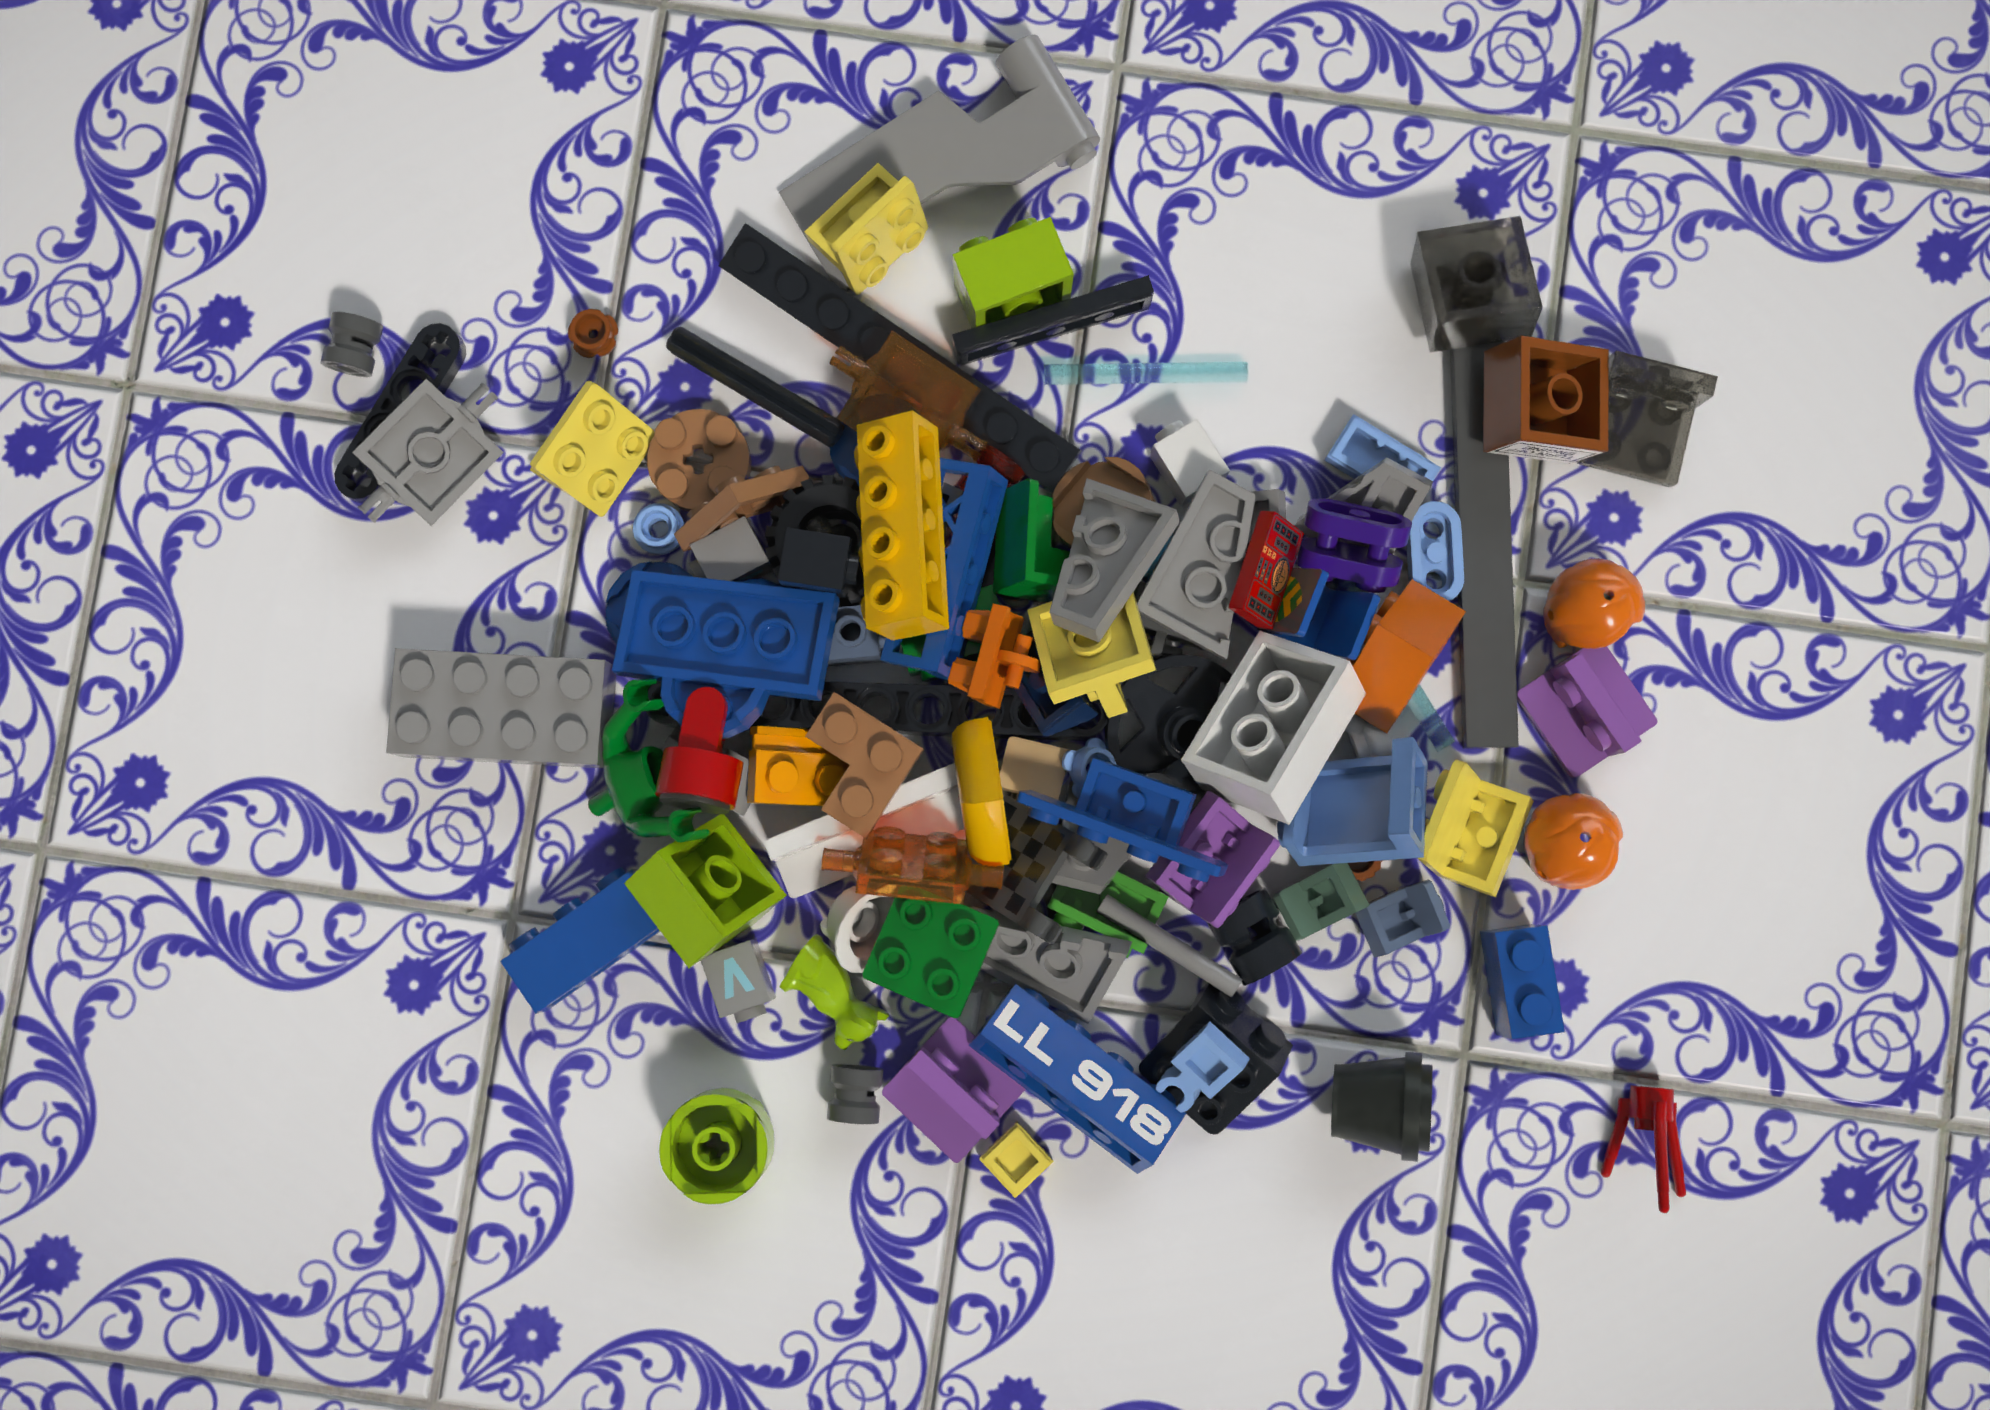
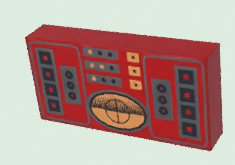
M1260 511L1228 607L1257 628L1273 629L1304 535L1301 530L1275 511Z

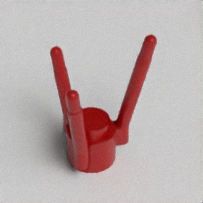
M1630 1085V1099L1618 1098L1617 1118L1605 1153L1601 1175L1604 1178L1610 1177L1629 1118H1634V1129L1654 1131L1658 1209L1661 1213H1667L1670 1209L1668 1152L1675 1193L1678 1197L1686 1195L1684 1169L1676 1122L1677 1103H1674V1089Z

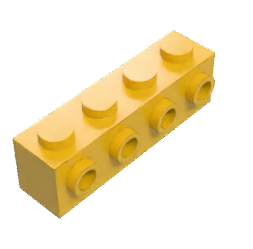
M913 410L858 424L857 446L854 450V459L859 470L860 495L857 497L856 508L861 520L862 545L859 548V562L864 578V596L861 600V612L866 622V629L893 641L949 629L938 427Z

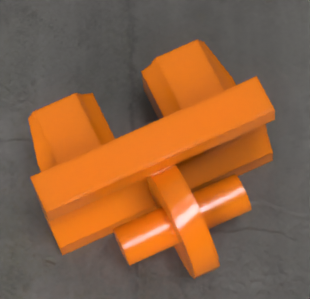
M993 603L991 611H967L962 627L963 637L968 641L981 643L982 645L977 662L958 657L952 663L948 683L968 693L967 696L985 706L1000 709L1006 686L1019 689L1023 672L1039 673L1041 663L1040 660L1028 656L1033 638L1020 634L1025 618L1011 612V608L1008 606Z

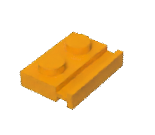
M752 726L750 727V735L753 736L752 750H749L747 803L823 807L849 767V764L805 737L809 729Z

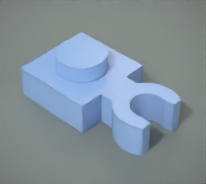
M1209 1021L1177 1051L1171 1060L1174 1066L1165 1071L1156 1085V1090L1162 1093L1168 1086L1180 1088L1184 1093V1097L1176 1109L1180 1113L1185 1112L1192 1107L1201 1091L1209 1099L1215 1096L1244 1070L1250 1058Z

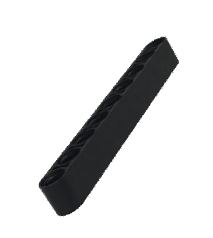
M657 681V683L649 687V700H657L661 697L662 681ZM825 682L822 694L832 695L835 692L862 710L868 699L874 696L886 697L890 700L892 709L888 718L882 721V723L901 735L952 737V732L957 726L965 721H969L966 717V710L970 703L975 701L967 696L968 693L950 685ZM1006 687L1000 709L995 708L996 715L991 723L994 738L1009 739V737L1015 736L1023 739L1085 741L1100 735L1108 723V717L1100 701L1096 700L1092 702L1099 713V721L1096 726L1091 729H1081L1074 726L1045 737L1038 727L1031 728L1021 723L1018 718V709L1023 702L1014 688ZM786 697L787 707L782 716L776 719H767L761 715L751 727L770 726L810 729L816 720L812 713V706L815 700ZM924 698H936L944 706L943 716L934 724L921 723L915 717L916 705ZM659 710L646 711L650 718L664 726L672 728L678 726L681 728V725L670 715L664 716Z

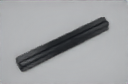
M676 327L668 338L666 348L673 355L824 445L833 447L842 436L845 426L839 419L684 327Z

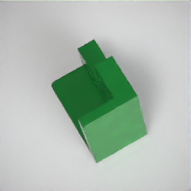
M1027 478L1006 488L996 527L993 593L1048 603L1053 601L1063 562L1069 557L1070 551L1051 547L1053 497L1039 494L1038 480Z

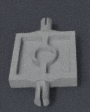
M425 379L352 452L372 471L378 485H380L357 508L366 514L380 500L381 503L367 516L375 523L397 501L411 507L432 526L504 453L484 434L477 420L498 397L493 392H490L476 405V402L489 390L485 384L481 383L460 404L445 397L431 382Z

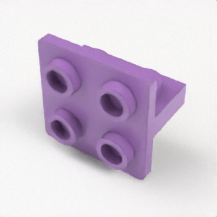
M1607 646L1596 649L1581 648L1517 691V701L1571 778L1580 776L1608 756L1627 752L1642 742L1639 736L1654 727L1658 722Z
M1207 791L1190 814L1179 845L1228 863L1225 875L1220 877L1210 875L1208 882L1199 881L1177 872L1178 862L1159 856L1157 863L1153 864L1145 876L1156 884L1163 894L1169 896L1168 898L1215 928H1219L1226 918L1235 911L1240 899L1259 873L1268 866L1271 857L1279 848L1280 842L1274 836L1248 822L1222 798Z
M948 1017L882 1090V1095L954 1163H959L981 1138L986 1140L999 1126L1000 1117L1026 1089L968 1046L975 1035L957 1018Z

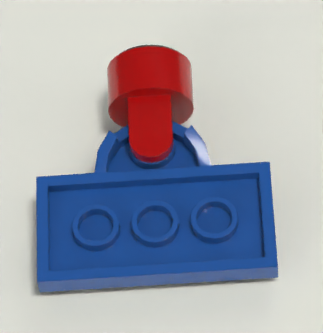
M632 570L612 671L618 676L639 679L655 678L656 681H662L660 696L666 712L681 725L678 746L666 747L663 751L655 795L660 797L659 800L662 803L680 809L700 807L702 810L700 813L728 814L729 810L735 809L744 763L737 758L722 754L723 744L726 739L751 727L762 715L770 695L815 701L822 700L840 601L836 593Z

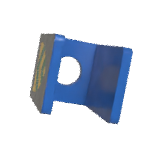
M1293 568L1273 629L1258 628L1257 630L1343 659L1356 660L1380 602V596L1369 592L1335 591L1325 586L1329 576L1328 572L1322 569Z

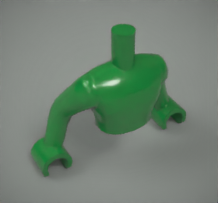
M655 678L629 681L623 689L624 703L606 723L602 734V759L607 789L590 798L588 807L595 816H602L615 808L626 828L640 837L653 838L670 835L677 842L704 839L709 835V830L695 831L692 823L694 815L702 811L700 807L676 810L670 816L655 817V813L664 804L659 800L660 797L655 795L663 751L654 746L632 750L626 733L642 711L659 710L664 704L662 699L649 700L648 698L649 687L657 683Z

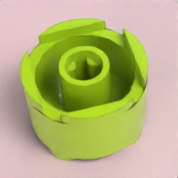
M717 1088L707 1090L681 1105L664 1127L659 1145L660 1162L663 1172L670 1182L672 1181L684 1193L683 1195L695 1202L723 1204L733 1201L751 1189L768 1168L774 1152V1130L767 1112L757 1099L735 1089ZM716 1133L720 1134L721 1141L728 1142L730 1147L721 1157L717 1156L716 1148L707 1147V1141L714 1137Z

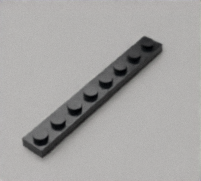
M744 224L718 266L1029 478L1038 480L1039 484L1050 492H1054L1059 481L1070 470L1082 450L750 225Z

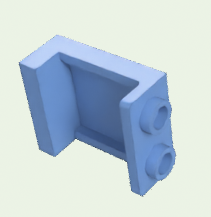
M1414 737L1392 739V755L1326 761L1290 825L1281 821L1277 823L1280 845L1288 850L1299 866L1424 858L1428 762Z

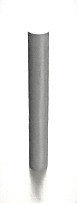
M1107 894L1098 907L1097 913L1230 997L1235 994L1242 982L1240 977Z

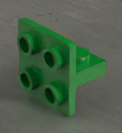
M905 880L897 891L862 976L870 982L945 1015L959 1018L998 930L999 921L965 904Z

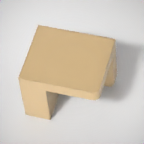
M1015 736L1009 737L1000 771L1002 790L1015 794L1022 790H1033L1059 800L1066 771L1062 767V757L1069 749Z

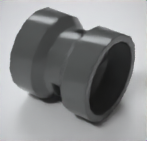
M332 312L328 328L332 338L330 344L326 345L323 349L320 363L329 369L348 375L371 377L375 365V359L371 354L373 346L380 342L383 326L374 320L356 314Z
M851 1064L831 1065L830 1082L837 1089L834 1092V1098L828 1102L827 1119L850 1124H878L880 1105L876 1102L874 1091L882 1086L884 1069Z

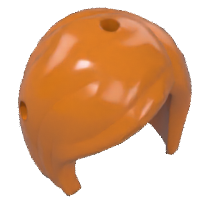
M1607 559L1583 560L1562 571L1550 586L1543 609L1545 627L1558 648H1564L1568 645L1586 649L1603 648L1617 642L1634 623L1643 620L1645 599L1640 582L1627 568ZM1604 594L1610 596L1611 600L1605 599Z
M1581 793L1559 795L1545 800L1533 811L1524 831V849L1531 870L1543 882L1561 889L1576 890L1588 888L1605 880L1614 870L1618 861L1619 841L1623 838V829L1617 815L1601 800ZM1586 834L1589 841L1583 842L1580 839V835Z

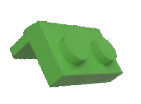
M1118 871L1101 894L1057 884L1047 905L1048 908L1056 911L1053 921L1061 926L1082 931L1086 926L1105 936L1132 941L1126 958L1129 957L1132 949L1144 954L1148 944L1096 912L1107 894L1154 924H1156L1169 897Z

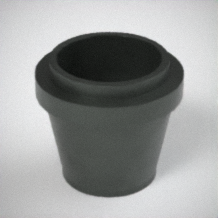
M1405 1052V1057L1341 1065L1335 1064L1331 1137L1400 1154L1402 1161L1418 1162L1419 1151L1429 1152L1432 1065L1422 1064V1053Z

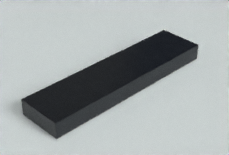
M1149 275L952 334L953 350L957 363L962 366L1148 310L1154 294Z

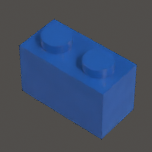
M1529 924L1480 931L1496 1035L1508 1039H1519L1565 1032L1548 925Z

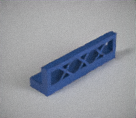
M940 458L941 488L945 473L968 476L963 495L949 505H946L942 498L943 522L946 521L953 532L950 546L945 549L949 629L926 634L921 657L899 653L902 639L893 641L886 638L880 660L889 664L922 670L937 678L948 680L952 663L957 657L963 658L967 639L963 637L962 627L967 611L976 609L1008 480L988 465ZM956 513H958L957 519L955 520L953 516Z

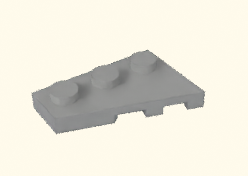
M1209 470L1205 474L1137 600L1140 614L1215 656L1226 660L1230 646L1229 636L1234 611L1228 607L1243 559L1246 555L1256 495Z
M1087 478L1083 489V507L1081 514L1076 515L1072 529L1073 543L1069 557L1064 560L1050 608V615L1054 625L1100 642L1180 521L1177 509Z
M974 906L970 907L999 921L998 930L983 962L981 971L1011 986L1017 984L1022 989H1032L1042 995L1049 1005L1087 1024L1090 1022L1128 955L1132 941L1062 926L1063 929L1054 944L1051 945L999 912Z

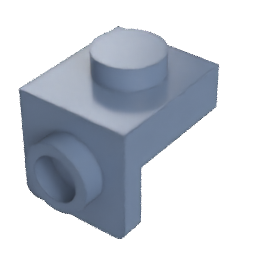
M1431 880L1398 888L1368 902L1370 906L1355 913L1374 958L1387 955L1425 936L1441 933L1450 928L1449 920L1444 911V904Z

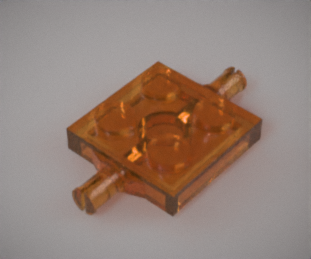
M893 330L880 351L866 362L846 350L843 346L836 350L835 353L851 363V366L835 356H832L830 365L854 379L850 398L837 416L838 420L857 432L858 424L913 410L938 427L939 453L953 445L971 457L973 461L978 460L981 453L967 445L965 441H968L982 451L985 450L987 442H984L962 426L964 425L967 410L981 390L979 387Z
M883 826L872 830L867 839L863 837L862 845L856 849V852L827 849L824 847L821 870L853 873L857 880L855 893L964 905L965 891L970 888V885L1002 889L1004 866L972 864V861L967 856L966 840L958 839L950 833L933 832L926 836L908 834L897 827Z

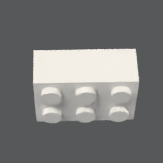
M1259 631L1181 761L1201 790L1210 791L1223 799L1290 825L1365 697L1366 692L1349 660Z

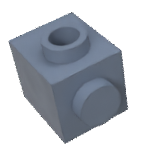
M861 605L838 607L828 667L882 662L880 660L881 648L884 647L886 637L866 629Z

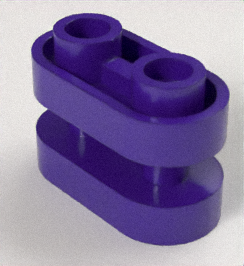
M1319 498L1308 502L1304 525L1318 532L1317 537L1302 539L1296 557V564L1299 567L1322 569L1329 573L1327 582L1333 581L1335 578L1355 582V586L1359 589L1372 593L1385 592L1386 587H1393L1398 584L1403 561L1389 553L1390 548H1401L1408 544L1412 522L1408 518L1394 512L1333 499ZM1338 537L1369 544V547L1340 542Z

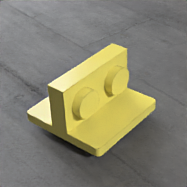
M877 163L806 229L804 233L808 241L843 273L849 289L856 295H859L867 287L877 285L885 277L889 266L903 253L913 251L921 243L925 232L928 230V224L914 183L907 176H903L898 181L884 167Z
M586 381L531 460L530 471L570 495L596 515L603 517L647 455L649 444L655 435V431L598 384Z

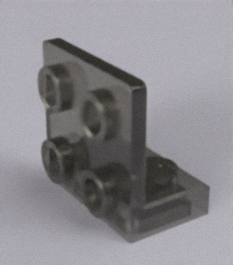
M1616 350L1609 356L1608 452L1576 461V463L1665 487L1675 486L1679 480L1694 411L1698 406L1713 397L1718 376Z

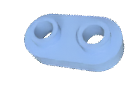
M1431 501L1421 505L1411 521L1412 527L1407 544L1408 582L1413 579L1446 600L1451 601L1460 593L1464 584L1461 521L1457 512L1450 505L1439 501ZM1431 522L1438 527V538L1432 539L1425 535L1423 531L1424 523ZM1434 572L1441 577L1442 586L1440 589H1432L1428 586L1426 582L1428 573Z

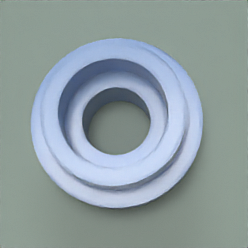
M663 503L650 504L644 507L635 517L633 523L634 538L642 549L651 554H668L679 546L674 533L684 525V521L679 512L672 506ZM657 522H666L669 527L668 533L662 538H654L651 534V529Z

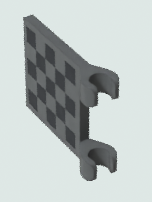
M1005 794L1003 800L1012 858L1009 861L1010 864L985 866L977 863L968 854L952 883L1052 945L1057 940L1063 927L1035 909L1064 861L1070 855L1091 869L1098 871L1108 854L1095 846L1090 840L1060 824L1052 825L1028 816V806L1017 802Z

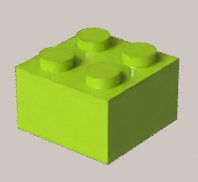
M1051 217L1038 222L1036 218L1023 219L1010 226L1007 230L1008 233L991 240L986 236L973 238L959 247V252L952 254L954 286L971 328L1071 299L1074 273Z
M720 814L695 829V831L708 829L709 835L706 838L670 843L657 851L624 883L688 968H691L753 926L787 896L725 814Z

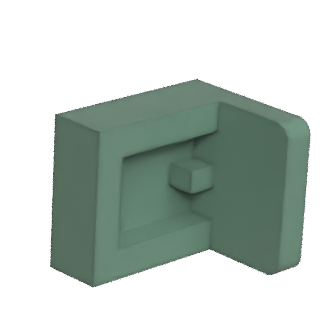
M1348 863L1332 864L1273 895V899L1296 941H1300L1370 906Z

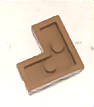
M802 465L783 471L780 466H773L748 480H745L742 475L729 478L715 488L717 495L712 500L699 504L688 512L687 515L690 520L677 530L674 536L683 552L692 550L689 546L690 544L743 516L747 519L748 517L770 512L775 505L781 508L785 503L783 495L789 489H792L794 493L803 488L801 482L809 479V476Z
M833 692L805 736L849 764V767L821 810L867 839L924 749L835 692Z

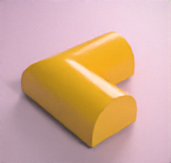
M988 717L965 721L952 732L951 742L967 848L971 858L979 864L985 866L1008 865L1012 858L991 720L988 721Z

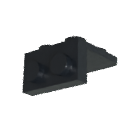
M1207 982L1201 988L1186 1015L1142 1059L1139 1064V1072L1151 1084L1157 1085L1165 1071L1174 1066L1171 1060L1177 1051L1209 1021L1214 1024L1250 1058L1244 1070L1215 1096L1209 1099L1201 1091L1192 1107L1185 1111L1206 1132L1216 1135L1223 1131L1280 1075L1293 1044L1286 1039L1284 1033L1277 1025L1270 1021H1265L1246 1005L1239 992L1236 991L1230 997ZM1168 1086L1166 1090L1173 1095L1176 1100L1175 1105L1178 1106L1184 1097V1093L1176 1086Z

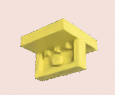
M1134 592L1100 642L1054 625L1050 615L1052 601L1028 609L1047 691L1053 704L1055 705L1087 694L1090 702L1100 701L1108 718L1128 712L1120 682L1156 671Z

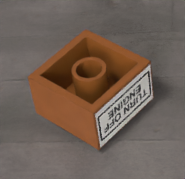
M1521 335L1484 351L1483 452L1568 464L1608 452L1609 349Z

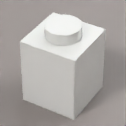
M1198 419L1185 426L1181 420L1176 421L1155 435L1157 443L1153 445L1149 456L1181 507L1191 502L1205 474L1209 470L1225 478L1229 474L1228 466Z

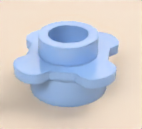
M1099 738L1088 739L1084 747L1077 751L1068 750L1062 757V767L1071 776L1073 781L1072 792L1077 798L1080 796L1087 776L1086 766L1087 764L1091 765L1093 758H1099L1116 765L1113 755L1106 750L1105 743Z

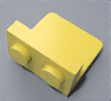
M1455 759L1450 770L1444 769L1436 782L1434 799L1437 800L1431 818H1426L1424 858L1418 859L1436 876L1496 898L1534 801L1530 796L1481 780L1468 763Z

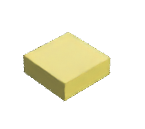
M1018 1121L979 1156V1160L1014 1198L1054 1162L1052 1157Z

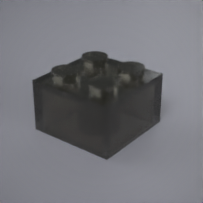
M1521 216L1417 232L1410 265L1430 353L1509 341L1521 335L1532 337L1543 306Z

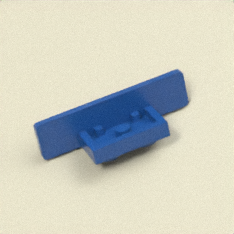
M1092 759L1076 806L1033 790H1022L1018 793L1016 801L1029 806L1027 815L1034 819L1058 825L1061 818L1079 825L1076 833L1092 841L1107 844L1109 837L1129 844L1126 852L1137 858L1157 863L1159 856L1178 862L1177 872L1187 877L1208 882L1210 875L1215 877L1225 875L1228 863L1179 845L1197 794L1102 759Z

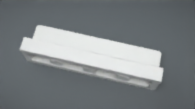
M955 763L902 784L867 839L830 815H826L764 840L763 843L771 861L776 862L789 896L791 898H798L964 830Z

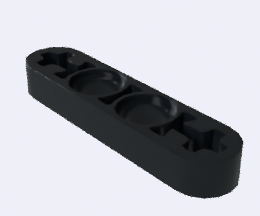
M441 323L430 324L417 334L338 463L334 473L335 484L338 490L349 499L363 504L380 487L372 471L352 452L403 402L401 396L403 386L414 379L423 381L427 379L444 395L463 365L466 357V346L462 338L451 327ZM446 340V344L451 348L449 355L446 357L438 354L435 357V354L430 350L431 344L434 341L442 344ZM419 362H422L427 368L430 366L438 373L437 377L433 379L423 369L417 368ZM355 470L361 473L366 471L367 476L372 479L368 487L363 485L356 487V483L351 479Z

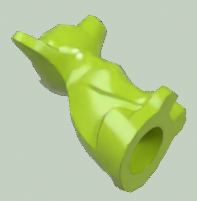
M818 934L814 935L801 949L779 986L785 992L792 989L799 990L810 999L819 1012L834 1018L836 1025L834 1042L842 1050H846L853 1042H862L875 1032L878 1020L885 1021L889 1017V1013L882 1008L855 998L847 970L840 966L835 952Z

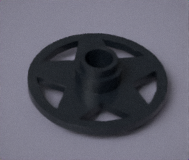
M1174 654L1154 659L1156 671L1124 681L1121 687L1125 702L1128 701L1142 728L1119 749V722L1122 714L1108 718V723L1105 726L1106 750L1113 755L1116 765L1145 774L1164 769L1173 760H1181L1215 705L1220 683L1223 682L1226 686L1232 677L1228 670L1216 662L1203 657ZM1194 666V669L1174 693L1147 679L1150 675L1170 667Z

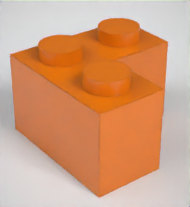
M1413 579L1400 595L1391 591L1377 614H1374L1363 642L1365 647L1356 660H1349L1366 692L1355 714L1387 734L1408 704L1425 674L1445 647L1466 611Z

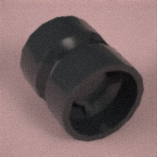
M1265 888L1259 889L1240 899L1235 911L1226 918L1219 928H1215L1207 923L1219 945L1231 948L1232 953L1228 961L1236 975L1242 979L1241 983L1243 986L1256 982L1277 971L1302 953L1289 928L1277 925L1276 920L1280 913ZM1251 927L1258 935L1250 939V933L1247 928Z

